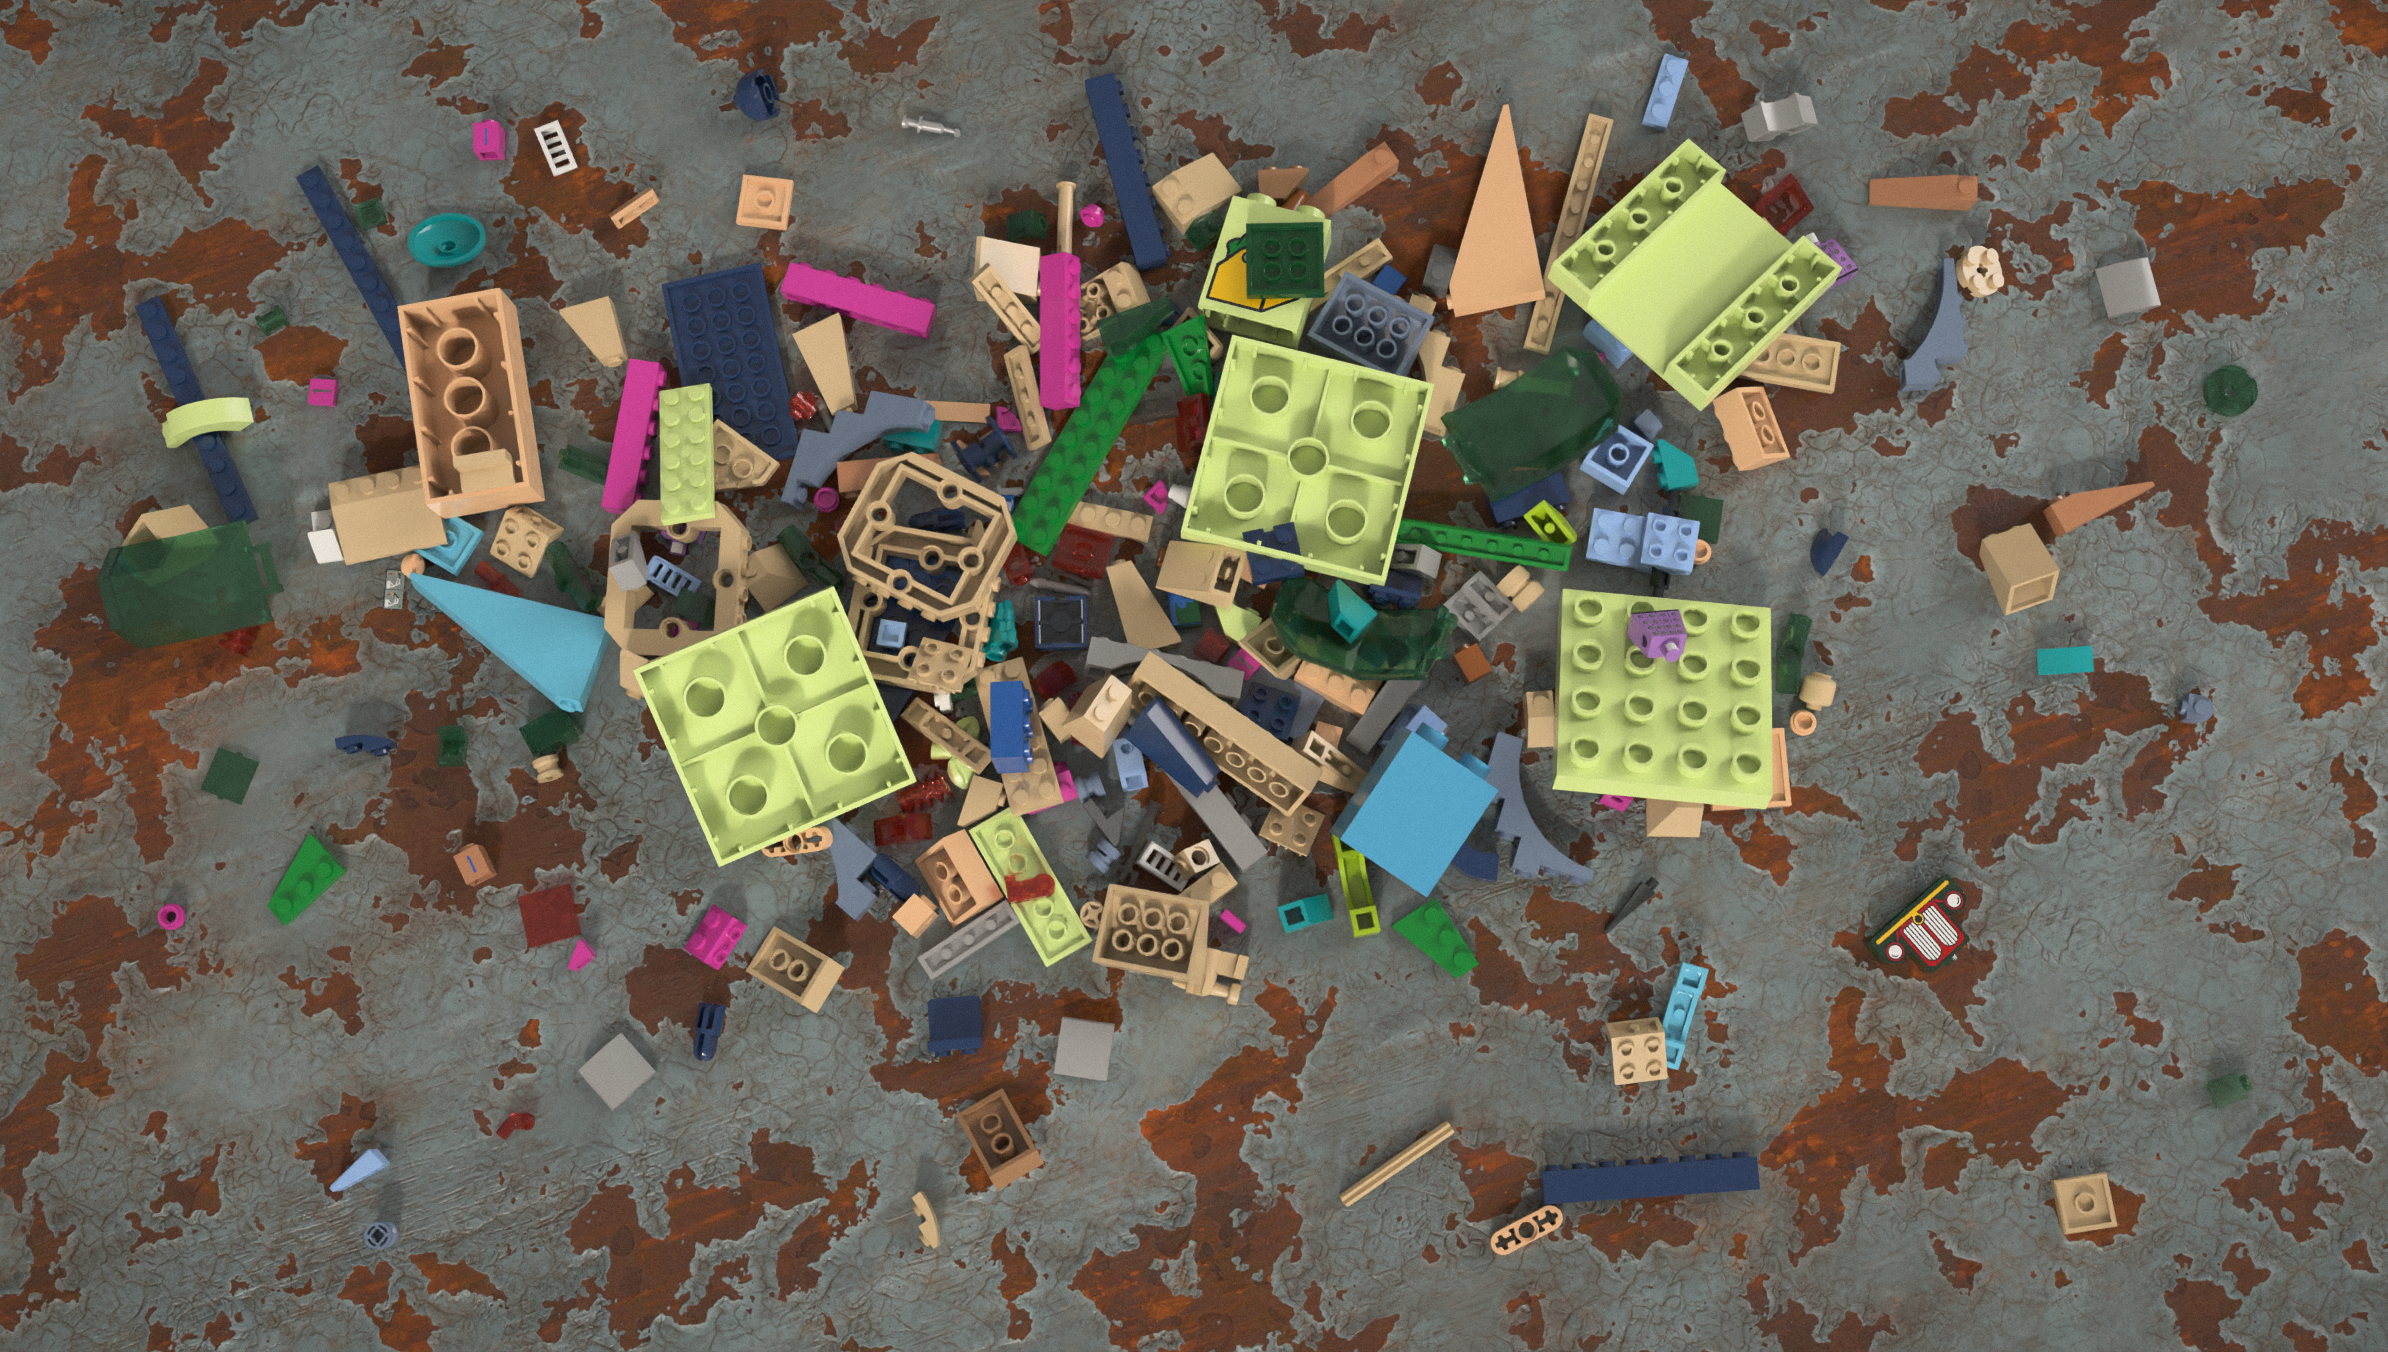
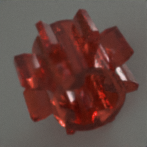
M800 390L789 400L788 404L792 408L788 413L796 421L801 417L807 421L819 409L815 404L819 398L811 390L806 394Z

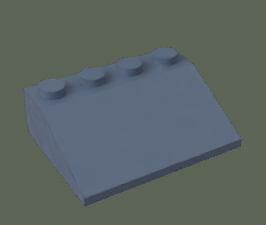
M1345 271L1307 336L1309 345L1339 361L1406 377L1435 317Z

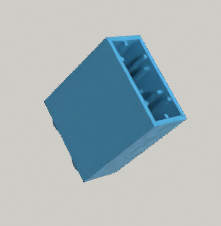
M1422 722L1415 733L1399 726L1329 832L1425 897H1428L1498 792V789L1485 781L1492 768L1466 751L1458 762L1442 752L1449 739Z

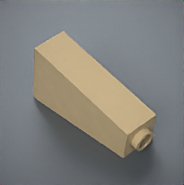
M839 313L792 334L833 418H835L837 410L852 413L858 410L845 327Z
M1125 559L1111 562V566L1106 567L1127 643L1134 644L1140 648L1157 649L1161 652L1181 647L1179 634L1172 626L1132 561L1126 562Z

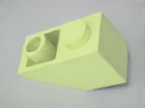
M1234 600L1230 610L1214 606L1225 640L1240 646L1238 643L1242 638L1262 624V618L1259 617L1260 614L1257 611L1248 607L1245 610L1237 607Z

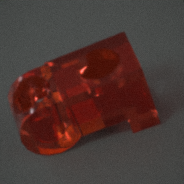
M1046 873L1038 874L1034 879L1017 881L1015 875L1004 876L1009 904L1048 898L1054 894L1056 889L1054 879Z

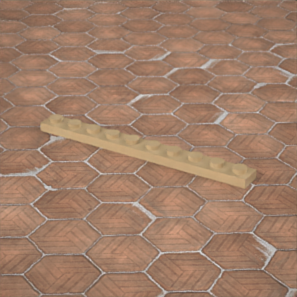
M1589 113L1542 279L1546 299L1536 300L1523 346L1524 349L1545 355L1549 353L1565 293L1548 279L1552 263L1582 235L1613 119Z

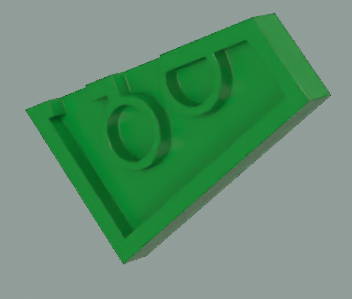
M1204 314L1160 333L1190 404L1215 394Z
M309 833L267 907L283 925L288 926L347 871L313 834Z
M1433 898L1391 926L1456 979L1479 964L1436 898Z

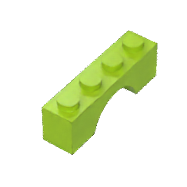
M1332 834L1331 838L1353 939L1379 934L1381 929L1369 886L1364 855Z

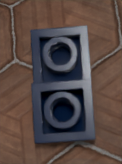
M352 735L335 738L336 748L347 752V754L359 753L363 751L362 747H364L365 752L375 757H382L390 754V750L398 748L397 743L372 735Z

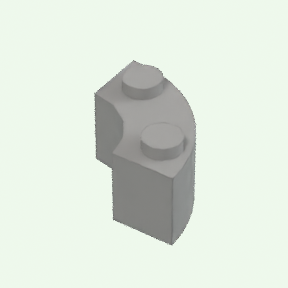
M1799 93L1789 94L1784 99L1775 102L1764 103L1760 101L1753 103L1749 106L1750 109L1741 113L1747 138L1750 142L1774 140L1775 136L1783 132L1788 133L1790 136L1818 125L1810 96L1799 95Z

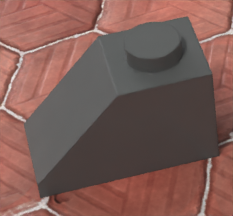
M1434 243L1421 292L1445 298L1458 254L1457 249Z

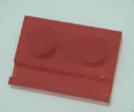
M1200 392L1186 397L1180 402H1173L1178 451L1188 452L1190 449L1194 450L1204 445L1210 422L1208 394Z

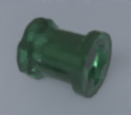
M279 305L274 306V310L263 316H255L257 324L267 337L275 329L283 325H290L288 318Z

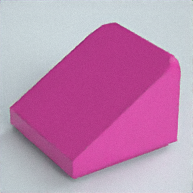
M580 938L577 942L568 968L572 971H580L597 957L596 952L586 940Z

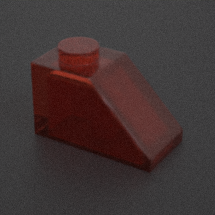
M904 813L875 820V846L914 844L933 840L931 813Z

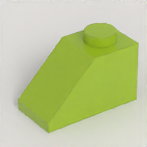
M1544 499L1523 515L1542 540L1571 545L1577 539L1578 534L1564 516Z

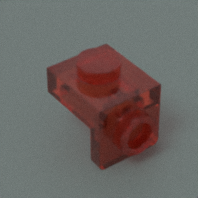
M1061 660L1050 664L1030 683L1046 702L1050 698L1054 699L1067 686L1074 684L1077 678L1074 675L1073 669Z

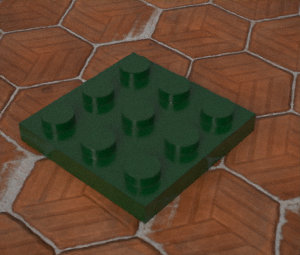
M1323 222L1246 224L1247 299L1325 298Z

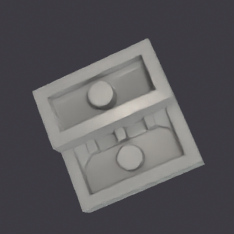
M2148 257L2095 269L2109 319L2134 311L2139 313L2161 306Z
M1478 571L1440 609L1474 643L1478 644L1516 607L1481 571Z
M1063 1016L1054 1073L1107 1081L1115 1024Z
M622 1033L606 1044L578 1070L579 1074L612 1111L631 1097L635 1090L656 1073Z

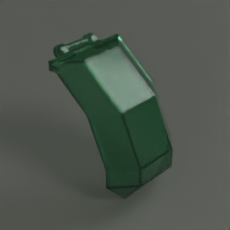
M1563 346L1548 359L1498 391L1455 411L1445 413L1440 419L1450 435L1445 437L1441 443L1445 449L1450 451L1464 475L1463 480L1466 485L1469 486L1479 482L1491 503H1495L1551 476L1615 434L1619 428L1623 393L1597 352Z
M242 520L176 536L110 548L96 580L111 630L138 649L203 638L272 622L273 618L267 596L283 592L284 588L282 583L279 584L270 551L272 549L271 541L252 545L246 521ZM256 552H260L269 584L268 587L263 588L254 556Z
M1312 577L1284 578L1270 611L1276 640L1299 659L1358 680L1426 681L1433 661L1445 659L1448 656L1450 637L1458 623V617L1454 613H1448L1449 609L1442 603L1434 609H1382L1369 604L1378 614L1369 627L1350 644L1331 627L1327 598L1330 590L1326 589Z

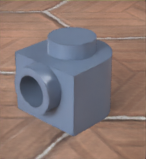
M1640 408L1630 418L1633 423L1628 427L1631 432L1650 442L1663 430V420L1656 412H1651L1648 408L1645 411Z
M2186 694L2182 696L2177 704V713L2180 714L2179 722L2201 723L2211 718L2214 712L2212 701L2203 695Z

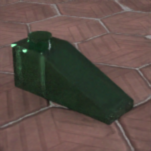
M1169 296L1097 320L1103 346L1108 356L1119 357L1125 355L1128 351L1135 349L1175 311Z

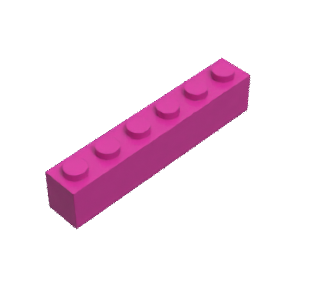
M1067 252L1040 257V406L1052 410L1079 407L1081 396V265L1079 257Z
M790 262L781 287L784 298L926 340L929 339L937 315L935 304L931 300L924 297H918V299L908 297L907 293L900 290H894V292L884 290L883 286L876 283H870V285L860 283L859 279L852 276H846V278L836 276L835 272L828 269L819 271L804 262H798V264Z
M629 358L601 504L606 512L623 514L637 500H644V495L641 493L643 484L646 485L648 481L647 461L651 460L653 455L651 440L652 435H656L658 422L655 419L657 411H660L659 391H661V387L665 386L667 380V373L658 362Z

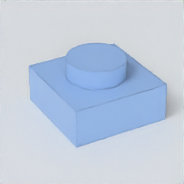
M881 619L876 645L902 650L908 624Z

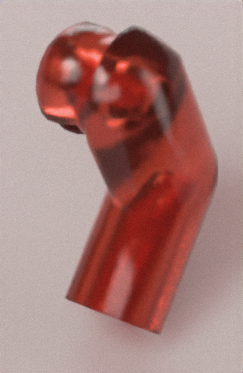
M528 1112L512 1113L498 1128L496 1134L502 1139L507 1140L514 1130L529 1131L535 1126V1118Z

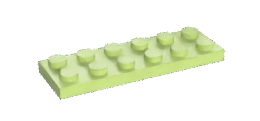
M710 383L659 391L661 522L666 526L715 518L712 387Z
M1009 807L969 830L1047 968L1092 942L1091 937L1021 815L1013 817ZM1041 873H1044L1042 876L1038 877V878L1035 880V877H1036L1037 875H1039V874H1041ZM1033 879V881H1030V882H1025V881H1024V880Z

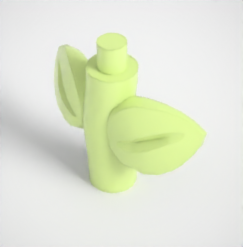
M966 717L956 723V725L977 740L979 739L980 727L975 717ZM932 742L931 759H950L947 766L949 778L958 787L968 789L976 772Z

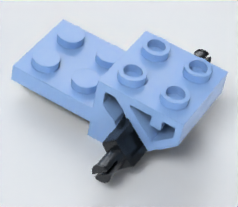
M1669 491L1668 505L1662 507L1661 514L1649 512L1646 517L1594 508L1585 560L1634 568V571L1651 574L1650 586L1654 588L1652 597L1663 598L1664 590L1669 589L1671 575H1690L1692 572L1700 522L1680 518L1681 510L1678 509L1680 492Z

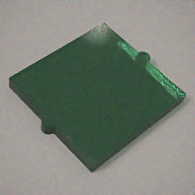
M1682 493L1679 509L1681 510L1680 518L1699 521L1700 526L1697 539L1717 544L1724 500L1707 498L1704 494L1695 496Z
M218 747L200 790L216 795L219 800L227 799L241 805L259 762L243 757V754L240 752L235 754Z

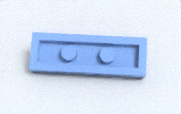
M1664 54L1641 123L1642 125L1666 131L1688 60Z

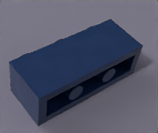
M1560 471L1487 494L1485 502L1494 528L1502 527L1505 530L1516 526L1518 521L1524 520L1523 515L1543 499L1558 512L1565 511L1571 499Z

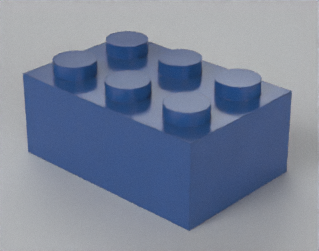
M1022 680L990 682L991 760L998 774L1029 772V764L1034 763L1033 748H1030L1029 738H1033V723L1030 722L1029 713H1033V699L1030 697L1029 689H1025Z

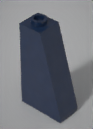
M1156 696L1142 710L1125 736V739L1196 798L1203 791L1209 793L1218 782L1215 777L1220 772V768L1163 700Z

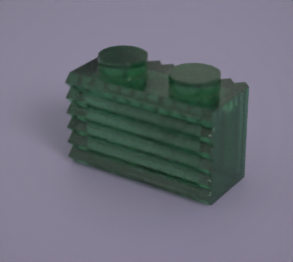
M559 706L519 728L532 755L536 758L556 754L557 748L564 744L565 746L575 744L580 740L579 736L584 734L574 713L567 712Z

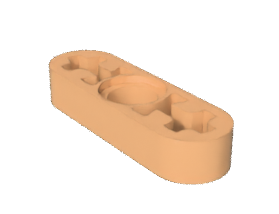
M816 826L796 834L801 839L799 849L793 846L792 835L781 840L783 841V846L772 847L769 845L761 850L768 857L820 851L830 847L833 836L827 827ZM822 836V841L810 842V837Z
M1545 1205L1495 1231L1490 1237V1247L1500 1255L1509 1254L1557 1229L1563 1220L1562 1213L1555 1206ZM1547 1210L1550 1213H1556L1555 1223L1553 1225L1549 1222L1541 1224L1540 1226L1544 1230L1539 1232V1227L1532 1217L1537 1215V1220H1541L1546 1217L1545 1211ZM1523 1222L1531 1223L1534 1229L1533 1234L1528 1238H1523L1518 1231L1520 1224ZM1513 1228L1514 1235L1520 1242L1515 1245L1514 1239L1508 1241L1505 1250L1502 1247H1496L1497 1237L1499 1235L1503 1238L1511 1236L1512 1234L1508 1230Z

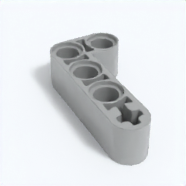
M1406 657L1348 735L1346 741L1367 756L1406 701L1424 680L1428 671L1409 657Z

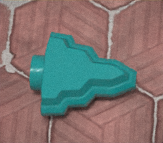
M1009 600L996 604L994 617L991 618V622L988 624V627H991L990 639L988 643L984 642L983 652L986 653L988 659L993 661L1006 660L1007 653L1015 650L1018 646L1017 631L1014 623L1015 613L1012 602Z

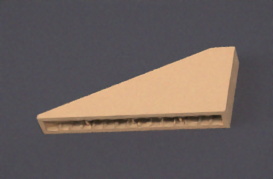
M1508 104L1503 105L1449 283L1451 294H1446L1448 309H1454L1455 317L1546 299Z

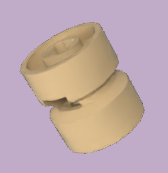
M1519 564L1496 587L1506 597L1511 596L1513 598L1512 604L1522 613L1546 589L1537 580H1530V573Z

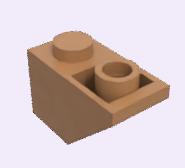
M1300 165L1289 166L1288 169L1265 167L1263 170H1258V193L1271 197L1275 200L1276 206L1280 207L1297 188H1302L1307 183L1309 170Z

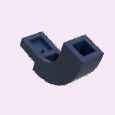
M1464 841L1450 862V865L1468 878L1494 883L1497 881L1499 854L1476 851Z

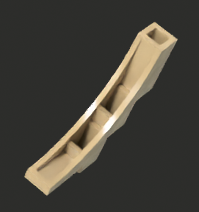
M1412 294L1409 304L1433 315L1436 302L1432 301V298L1427 295L1418 294L1417 296ZM1393 295V296H1395V297H1397V298H1399V299L1405 301L1403 298H1401V297H1399V296H1396V295ZM1432 330V332H1428L1416 357L1423 381L1434 384L1423 430L1444 437L1465 374L1461 373V370L1456 367L1442 366L1451 338L1446 337L1447 335L1442 331Z

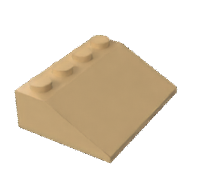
M420 465L328 484L331 509L346 565L448 544L445 519L425 504Z
M1109 883L1092 962L1102 966L1201 985L1207 953L1209 902Z

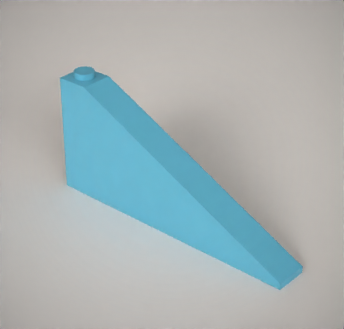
M410 573L409 577L414 589L557 706L567 712H574L575 710L584 712L611 639V635L604 628L605 618L417 573Z

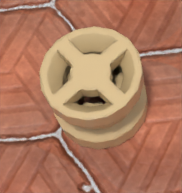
M557 754L543 756L532 762L533 768L538 771L537 780L539 783L553 781L564 775L563 770L558 767L559 758Z
M1090 901L1082 906L1080 918L1086 927L1090 929L1100 927L1104 909L1102 904Z

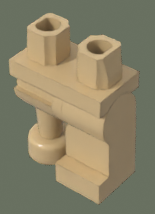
M1207 948L1201 985L1174 979L1172 984L1185 989V993L1200 997L1208 995L1226 997L1228 1004L1237 1005L1242 985L1232 983L1228 987L1217 983L1216 980L1217 976L1220 975L1243 981L1249 957Z

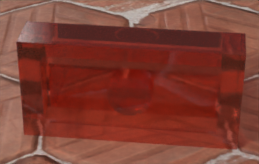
M1791 173L1752 207V210L1761 218L1765 217L1782 236L1814 209L1798 180ZM1789 193L1802 207L1776 228L1766 211Z

